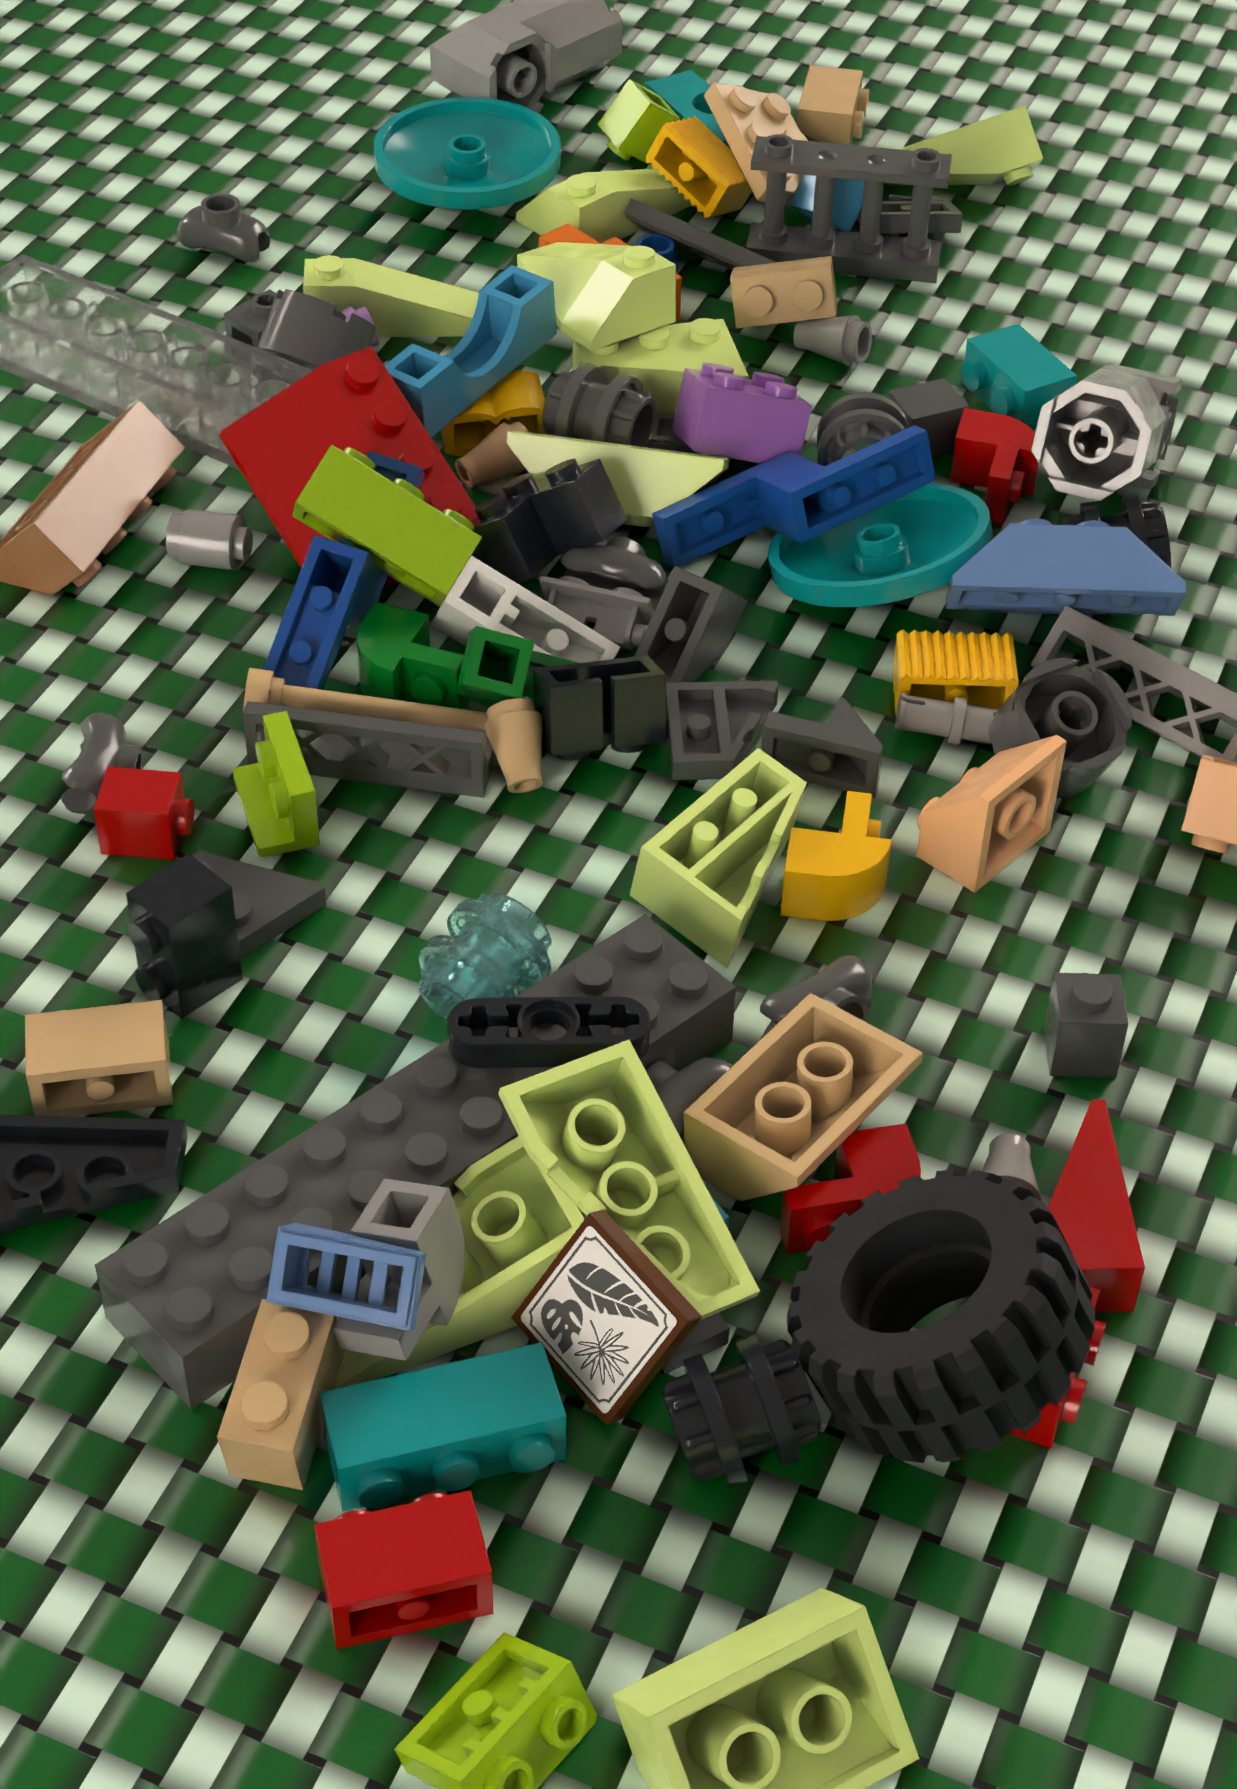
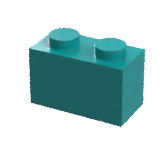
M1019 324L967 339L965 359L961 368L962 383L994 413L1015 418L1029 426L1032 430L1037 428L1041 406L1076 384L1077 375Z

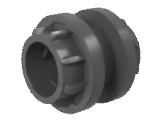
M585 363L571 372L563 371L553 381L544 403L543 427L547 435L647 447L655 425L656 405L652 399V394L643 391L642 383L638 378L620 374L608 385L607 374L602 367Z
M853 393L838 399L825 411L818 425V464L827 466L859 451L851 448L855 445L862 443L874 444L909 428L905 414L892 400L876 393Z

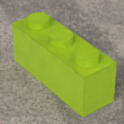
M331 444L296 500L292 517L330 540L369 552L382 572L441 607L482 538L473 532L475 527L472 522L458 512L445 509L442 513L424 502L425 495L411 483L399 478L392 482L374 471L375 464L361 452L349 447L342 451Z

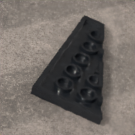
M0 1115V1232L178 1192L188 1139L185 1120Z

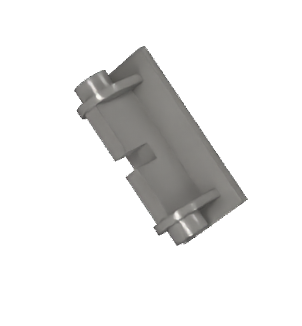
M545 576L540 577L539 581L545 601L584 625H587V622L595 623L593 630L620 646L621 649L632 651L634 646L639 647L653 616L650 598H646L639 592L629 588L618 587L608 590L590 586L585 581L571 576H563L559 579Z

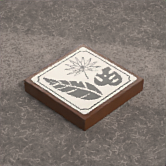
M603 1209L587 1215L511 1318L534 1344L543 1342L549 1362L601 1421L608 1426L622 1420L702 1316Z

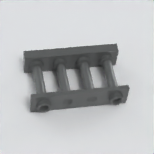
M774 134L768 137L757 136L750 170L767 171L764 223H751L746 249L775 262L832 256L834 273L936 283L942 241L929 240L927 238L933 187L948 188L952 155L940 154L938 151L929 148L909 151L793 140L789 136ZM787 173L816 176L811 228L786 226L783 224ZM835 178L864 181L860 232L858 233L831 229ZM884 183L913 185L907 237L887 236L879 233Z

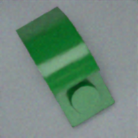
M374 602L357 631L359 680L363 695L462 709L467 699L459 695L456 689L464 655L430 647L429 614Z
M476 626L469 632L456 692L470 701L487 707H491L504 700L516 698L528 699L534 703L533 668L579 662L534 651L533 640Z

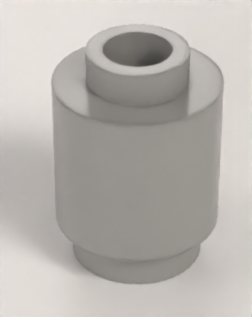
M187 509L184 514L173 513L169 519L166 531L167 553L170 557L179 558L182 564L235 571L240 566L241 561H247L251 555L253 533L250 527H245V522L241 515Z

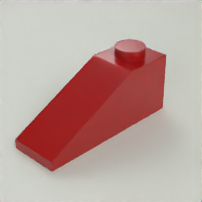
M1091 1100L1048 1209L1055 1218L1089 1287L1100 1290L1095 1313L1133 1312L1145 1265L1106 1100Z

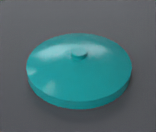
M454 97L414 105L389 118L379 128L374 138V165L382 182L391 190L407 199L439 208L461 210L486 209L524 200L547 187L558 174L561 163L560 137L555 127L546 118L527 107L492 98Z
M928 483L803 543L777 532L769 545L768 559L775 585L780 591L795 600L826 607L872 606L915 597L950 583L952 575L993 539V531L988 507L980 497L955 486Z

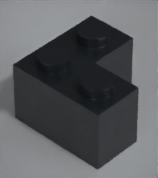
M569 459L548 469L544 477L534 480L532 473H527L505 483L501 487L504 495L494 497L480 504L474 510L477 517L471 521L475 527L473 532L482 538L472 556L512 581L520 583L533 579L558 555L564 554L565 551L571 548L581 549L603 542L628 518L600 459L581 465L577 464L576 459Z

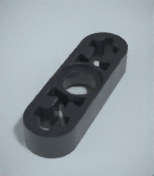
M622 996L471 998L458 1003L448 1015V1049L451 1056L457 1062L473 1068L557 1067L630 1040L641 1060L649 1049L650 1015L645 1006L640 1002ZM547 1023L557 1024L567 1031L563 1037L552 1041L538 1039L530 1032L536 1026ZM517 1027V1037H509V1028ZM580 1027H588V1037H580ZM612 1028H625V1034L614 1035L612 1034ZM485 1029L486 1036H472V1030Z

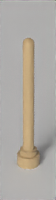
M249 668L243 707L244 711L247 701L477 731H484L483 725L488 720L487 712L285 685V679L274 677V671Z

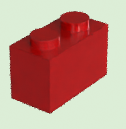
M471 1490L450 1495L444 1493L426 1494L415 1499L412 1503L372 1512L352 1510L337 1516L334 1520L314 1524L319 1568L336 1649L494 1614L492 1569Z

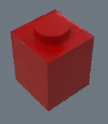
M119 767L107 768L93 809L101 854L175 860L182 835L189 836L194 823L193 799L185 798L181 772Z

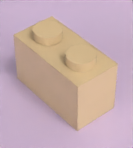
M810 65L797 110V126L800 132L819 142L851 145L853 139H861L870 92L869 89L862 88L863 71Z
M832 256L735 267L732 270L730 282L736 329L836 317L837 299Z
M162 1000L25 1015L26 1079L34 1116L73 1117L173 1105L169 1041Z
M266 1299L261 1300L217 1435L230 1476L304 1490L323 1427L319 1393L334 1389L345 1354L344 1350L340 1349L332 1329L337 1322L336 1316L268 1303Z

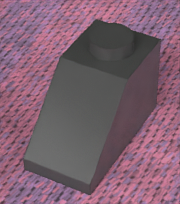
M675 566L634 657L648 655L666 674V683L694 682L725 652L748 600L723 586Z

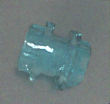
M482 894L478 900H463L447 919V927L451 936H434L420 951L419 964L422 969V978L418 982V989L427 1005L446 1022L452 1008L464 1000L471 998L516 997L520 994L519 990L525 991L549 976L551 962L547 950L552 944L549 931L533 911L509 896L503 894Z

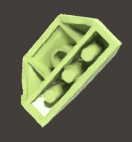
M524 431L507 432L506 439L507 445L527 471L532 473L534 480L546 476L545 472L548 469L569 459H576L578 465L600 459L628 518L623 524L642 527H653L652 513L698 493L729 468L730 460L727 457Z

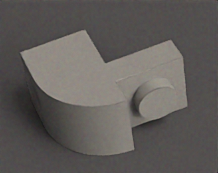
M384 1178L351 1229V1234L427 1253L415 1329L407 1331L343 1317L338 1318L332 1329L340 1349L407 1361L427 1325L434 1323L447 1326L453 1315L464 1276V1233L449 1188ZM364 1259L363 1265L367 1274L359 1285L358 1298L368 1301L374 1261ZM389 1265L383 1305L397 1308L403 1270L401 1266Z

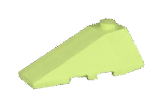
M1025 105L898 149L915 151L921 148H929L938 151L940 154H951L948 185H992L1004 180L1007 186L1016 185L1033 177L1032 170L1043 160ZM884 183V186H900V185H904V184Z
M658 169L585 172L573 175L566 181L545 190L516 212V221L540 236L570 224L599 243H602L613 237L622 239L641 230L628 220L624 214L631 198L669 215H673L691 206L690 199L685 200L684 193L678 194V188L672 187L671 181L665 180V175H659Z
M556 242L517 255V265L519 268L553 281L556 325L562 333L591 351L676 322V264L655 253L650 247Z
M326 255L317 259H305L303 293L336 305V310L339 312L349 306H352L354 310L365 306L376 327L378 337H463L473 319L478 301V292L356 258H340Z
M630 1040L500 1088L498 1095L528 1156L586 1216L591 1212L604 1209L702 1316L700 1320L758 1296L760 1290Z
M519 1136L470 1165L453 1183L458 1189L452 1198L464 1233L465 1267L458 1302L448 1325L429 1323L407 1361L344 1350V1358L335 1384L336 1389L387 1377L518 1326L511 1317L586 1218L581 1209L528 1156Z

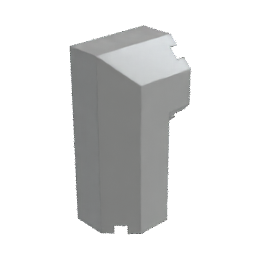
M516 0L465 22L431 44V79L458 97H483L508 101L527 107L539 114L544 105L538 101L542 95L551 93L553 90L603 69L609 64V61L622 54L623 20L617 9L610 12L604 0Z
M1108 363L1041 406L1031 451L1039 464L1042 463L1049 474L1048 479L1055 490L1101 501L1126 484L1152 489L1156 485L1160 472L1154 471L1156 460L1165 459L1179 405V398L1169 396V394L1174 395L1181 389L1182 379Z

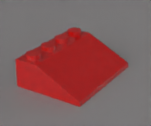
M372 346L324 363L220 431L221 441L301 568L314 535L326 537L292 517L296 500L331 444L342 451L349 447L361 452L365 456L371 451L422 467L425 477L420 491L425 495L424 502L442 513L445 509L458 512L470 522L477 517L474 511L476 506ZM387 576L383 589L399 582Z

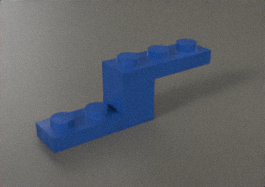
M913 425L827 466L820 465L787 451L652 513L663 562L672 568L675 566L680 567L765 526L803 543L936 480L928 433L926 429Z
M371 451L368 452L367 457L375 464L374 471L392 482L396 478L403 479L420 490L425 477L422 467ZM314 535L263 670L274 671V677L284 678L285 685L324 690L347 626L359 628L374 602H378L388 576L379 569L369 552Z

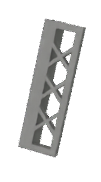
M1067 605L1064 607L1030 665L1033 668L1045 661L1054 659L1065 639L1068 638L1071 642L1086 649L1089 663L1080 667L1095 672L1098 668L1105 671L1119 666L1135 675L1138 689L1127 692L1125 695L1129 704L1141 700L1143 711L1130 705L1133 722L1200 758L1205 754L1237 762V731L1222 754L1204 744L1199 724L1218 718L1237 728V693ZM1097 655L1104 659L1098 660ZM1146 681L1152 683V685L1147 686ZM1169 692L1184 700L1188 715L1163 723L1154 717L1150 697ZM1195 707H1197V708H1199V709H1201V710H1203V711L1196 712V708H1195ZM1191 726L1193 738L1178 730Z

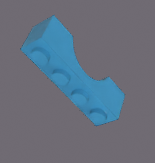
M511 265L479 290L477 306L470 326L461 341L449 353L442 356L412 343L384 365L430 437H433L557 334L553 281Z

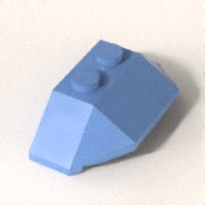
M1028 519L1019 524L1010 523L952 575L946 595V609L964 610L966 608L970 611L1061 614L1067 605L1084 615L1141 616L1144 614H1155L1156 616H1175L1186 594V582L1127 527H1111L1105 522L1095 520L1081 522L1077 525H1052L1044 519Z

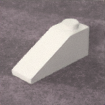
M473 556L468 560L430 624L465 647L469 632L474 627L480 626L533 640L534 651L579 663L614 659L620 649V646Z

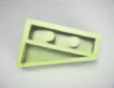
M699 318L688 323L670 324L592 351L573 340V370H576L585 363L602 367L607 374L608 385L620 374L638 378L642 383L643 391L652 394V399L656 405V413L675 414L685 368L701 370L704 362L730 367L734 369V375L749 379V375L724 319Z
M759 748L756 749L641 847L630 896L728 968L788 841L807 782Z

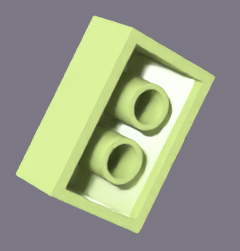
M822 1587L611 1694L638 1771L649 1789H865L919 1759L866 1607Z

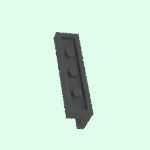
M247 701L243 711L248 765L258 763L255 743L265 741L263 715L283 711L288 713L309 775L484 798L496 758L489 740L486 739L485 731Z

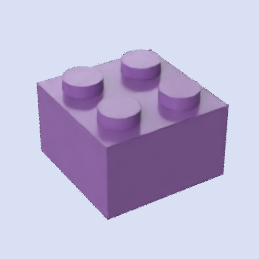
M704 362L701 370L684 369L672 431L694 452L763 463L787 451L801 456L812 405L797 395L798 388L784 384V378L777 375L753 372L752 380L734 375V369L714 363Z

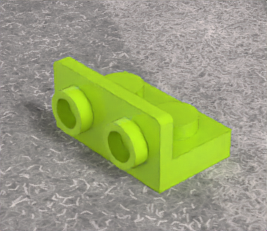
M283 711L263 715L265 741L255 743L258 763L233 769L234 783L257 853L260 857H267L320 846L316 793L288 713Z
M504 1632L394 1750L407 1773L438 1789H538L593 1727L597 1720V1714L570 1660Z

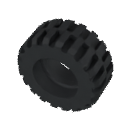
M952 1169L936 1171L935 1178L923 1180L916 1175L898 1181L899 1188L884 1195L878 1190L861 1200L863 1207L849 1216L844 1212L830 1225V1235L824 1242L816 1240L805 1258L807 1270L797 1272L790 1295L792 1302L789 1303L787 1313V1330L792 1338L791 1346L795 1350L806 1374L842 1430L849 1437L856 1438L862 1447L876 1454L889 1456L892 1453L895 1459L908 1462L924 1463L927 1455H933L936 1461L943 1463L964 1459V1451L979 1448L980 1451L986 1453L1004 1445L1002 1437L1019 1428L1025 1433L1041 1421L1039 1412L1049 1402L1057 1406L1067 1394L1071 1386L1068 1376L1071 1372L1080 1374L1090 1349L1087 1340H1091L1095 1329V1310L1091 1304L1092 1292L1046 1204L1042 1200L1036 1199L1030 1189L1018 1182L1006 1178L1003 1180L1001 1176L973 1170L970 1177H966L963 1172ZM971 1296L963 1305L945 1318L926 1327L910 1331L918 1321L935 1309L949 1302Z

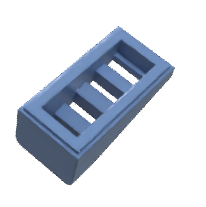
M299 1223L278 1226L266 1302L411 1331L415 1329L427 1253ZM312 1249L322 1251L316 1288L307 1286ZM338 1254L348 1256L342 1294L332 1292ZM364 1259L374 1261L368 1301L358 1298ZM390 1264L403 1267L397 1308L383 1305Z

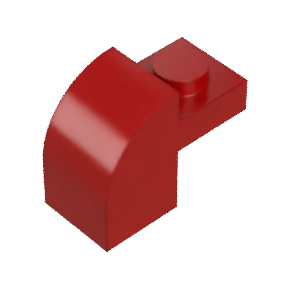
M964 408L955 436L950 481L986 487L985 504L988 507L991 521L1004 523L1009 502L1019 504L1021 494L1034 495L1039 463L1031 451L1035 432L1023 422L1010 416Z
M906 1123L853 1131L837 1147L834 1180L799 1185L797 1188L784 1191L780 1234L787 1254L809 1251L816 1240L824 1242L830 1235V1225L844 1212L849 1216L863 1207L861 1200L880 1190L882 1195L899 1188L898 1181L916 1175L921 1177L920 1160Z

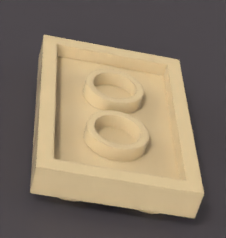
M713 82L704 94V97L756 200L765 202L767 171L750 170L757 136L768 137L774 134L789 136L793 140H808L800 132L790 113L791 108L782 96L776 93L768 94L750 90L740 85L731 86ZM787 173L784 206L791 207L789 203L803 175Z

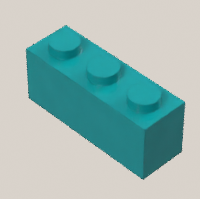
M543 1342L319 1393L324 1439L342 1512L362 1507L370 1509L384 1508L404 1497L438 1489L445 1491L460 1490L470 1486L476 1480L514 1471L519 1473L536 1472L552 1462L566 1459V1413Z

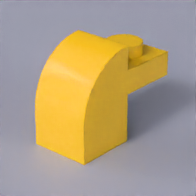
M847 791L842 833L791 827L784 869L780 916L818 921L845 920L865 913L881 899L886 888L892 839L879 838L881 820L869 819L872 794Z

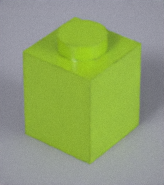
M629 79L597 125L610 139L607 146L616 155L627 161L633 156L649 165L650 163L646 162V155L662 126L666 122L671 123L672 121L676 122L678 119L681 121V119L660 95Z

